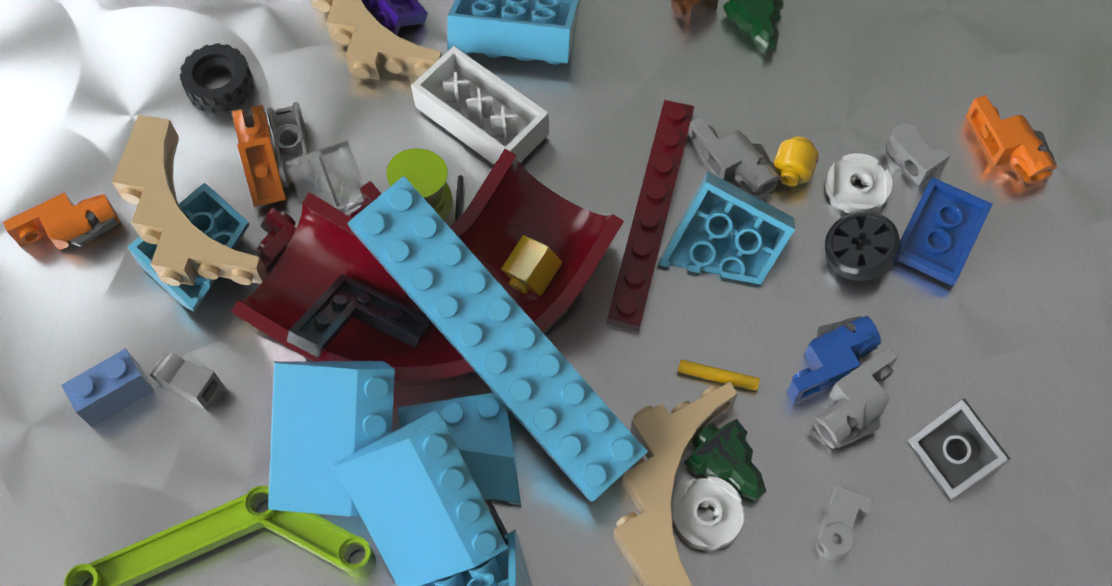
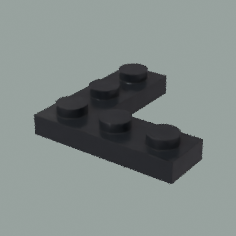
M341 274L289 330L287 342L320 357L354 317L416 348L431 329L432 322L425 314Z

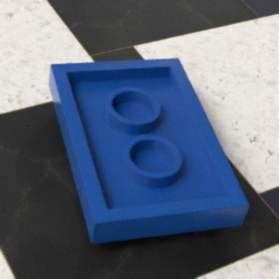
M931 177L900 239L901 251L897 261L954 286L993 204Z

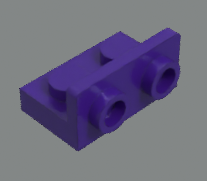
M361 0L369 13L382 26L395 35H398L401 26L425 23L428 15L418 0Z

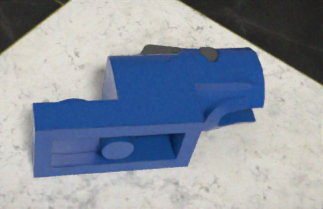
M858 316L818 328L817 337L809 343L804 354L810 368L796 373L792 377L793 380L787 390V394L793 404L834 387L836 382L861 366L858 360L871 351L878 349V345L881 344V338L872 319L868 316Z

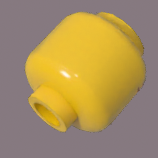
M792 137L783 141L773 161V165L779 174V180L788 186H797L798 184L809 182L815 172L819 160V152L814 147V144L804 137Z

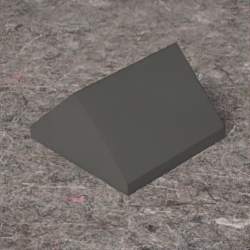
M966 399L960 400L908 440L951 500L994 475L1011 459Z

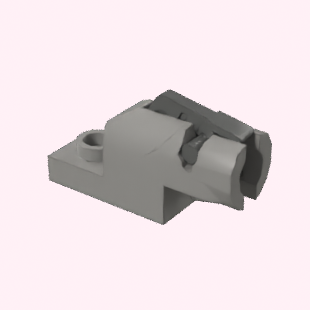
M701 117L690 122L687 140L715 176L727 182L735 179L749 194L758 199L776 188L779 174L762 144H752L739 130L718 140L715 129L710 125L708 126Z
M890 346L835 383L829 394L833 402L814 421L818 434L829 447L841 448L880 428V416L883 414L890 399L880 383L893 374L892 366L898 358V355Z

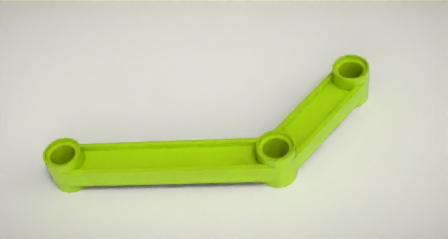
M260 485L252 488L241 497L91 563L74 566L66 574L64 586H83L84 582L91 577L94 579L92 586H132L262 527L273 531L354 577H364L370 574L376 564V556L364 538L350 533L315 513L269 509L263 513H257L259 504L268 500L269 487ZM360 549L365 551V557L360 563H348L349 556L353 551Z

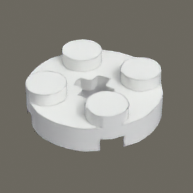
M852 153L843 156L841 161L836 162V164L834 163L830 167L825 181L826 193L830 198L831 206L835 210L844 211L849 214L859 211L878 213L887 202L892 191L893 181L887 168L884 171L878 165L879 160L870 155ZM855 179H859L861 184L866 185L867 188L858 189L852 184Z
M708 476L707 479L700 478L695 480L696 478L685 482L673 498L671 505L672 527L675 529L678 537L690 547L706 552H716L720 548L728 546L738 536L744 523L742 500L737 490L723 479ZM710 505L715 508L713 515L717 519L714 521L708 519L705 522L700 519L701 513L697 509L700 506L706 509Z

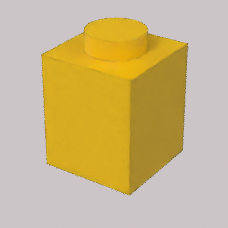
M523 235L501 270L511 279L509 285L525 295L528 291L542 296L563 262L548 246Z

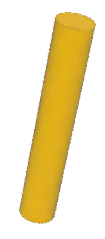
M680 359L678 373L724 384L731 382L733 386L757 391L760 378L687 360Z

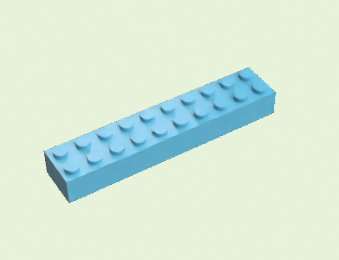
M405 176L400 178L348 222L350 229L589 501L593 502L648 452Z

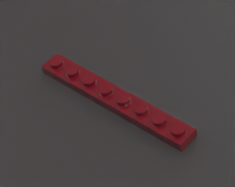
M664 100L607 317V324L640 331L688 137L689 125L694 113L695 106L669 100Z

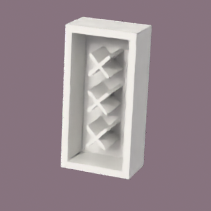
M455 46L411 85L417 109L493 165H495L505 148L517 155V159L521 163L549 135V113Z

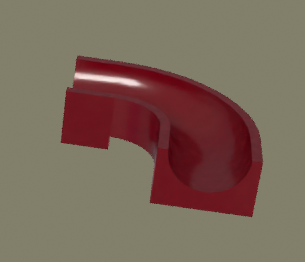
M505 148L467 209L449 227L545 334L569 309L586 285L624 223V220L614 214L606 216L591 212L556 194L534 178L520 164L517 155ZM310 192L301 203L302 213L297 228L275 267L250 296L244 300H238L231 310V313L311 361H384L395 369L394 384L397 385L433 384L476 374L474 369L433 323L429 332L416 348L354 317L320 357L287 342L289 330L341 274L423 313L352 232L348 222L353 218ZM523 235L548 246L563 262L542 296L528 291L526 295L517 291L509 285L511 279L501 270Z

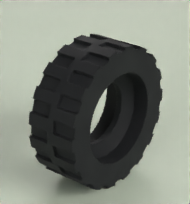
M214 43V45H205L203 48L196 49L190 56L186 57L185 63L180 68L181 84L193 105H196L202 111L223 113L226 110H233L239 104H243L246 101V97L251 94L253 76L244 55H241L240 50L232 48L231 45ZM227 68L231 71V80L222 87L208 89L202 84V77L211 70Z

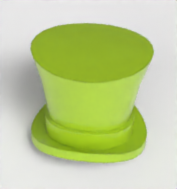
M421 148L407 149L396 154L390 160L386 170L387 181L390 187L405 176L443 221L447 220L452 212L453 198L450 187L446 182L448 169L445 161L433 151Z

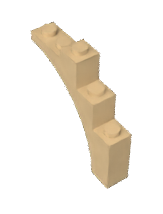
M310 0L314 9L325 12L330 11L326 25L331 41L344 45L349 44L345 58L350 75L363 79H380L382 70H387L395 74L405 73L421 77L442 57L441 51L418 46L389 31L369 13L361 0Z
M138 115L112 183L123 200L132 204H138L131 224L143 241L157 245L150 265L160 280L171 286H180V284L194 286L197 274L204 278L213 280L218 277L232 279L234 282L242 285H250L251 283L261 284L266 279L267 270L259 256L233 250L211 239L194 226L182 212L177 202L173 183L174 156L179 136L170 119Z
M731 382L721 387L718 384L709 387L701 394L700 399L692 403L684 401L672 409V414H669L662 403L654 408L652 406L642 408L632 419L630 432L648 451L645 454L647 460L645 461L644 458H640L623 474L622 485L640 514L636 515L635 512H631L616 522L617 527L614 528L613 539L641 586H692L680 561L673 535L671 514L673 484L680 462L691 446L694 437L712 420L734 406L738 393Z

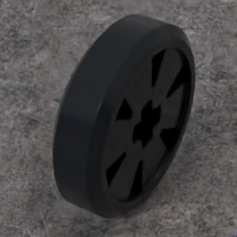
M871 211L850 213L837 220L829 229L824 244L826 256L832 269L844 278L856 281L875 279L887 273L897 262L901 251L899 233L894 223L884 215ZM862 241L868 242V245H865L862 250L857 249V246H860Z

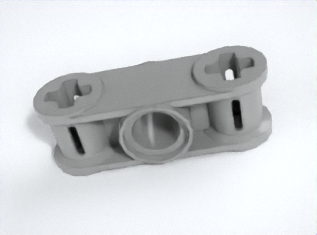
M293 102V105L290 107L276 110L272 107L267 108V115L278 158V171L283 187L287 188L290 186V183L308 179L310 182L316 181L306 142L305 124L299 102Z

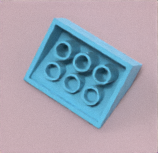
M455 0L448 13L447 50L455 46L465 54L473 52L482 53L492 58L509 56L515 57L520 61L544 60L553 65L568 63L580 0Z
M274 361L269 510L350 517L360 516L334 464L392 433L395 374L393 367L384 361Z
M435 410L334 464L397 586H421L474 568L508 549L444 420Z

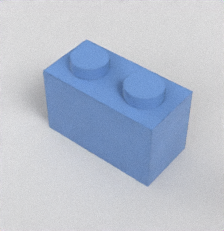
M126 348L61 385L75 412L91 427L154 391L139 363Z

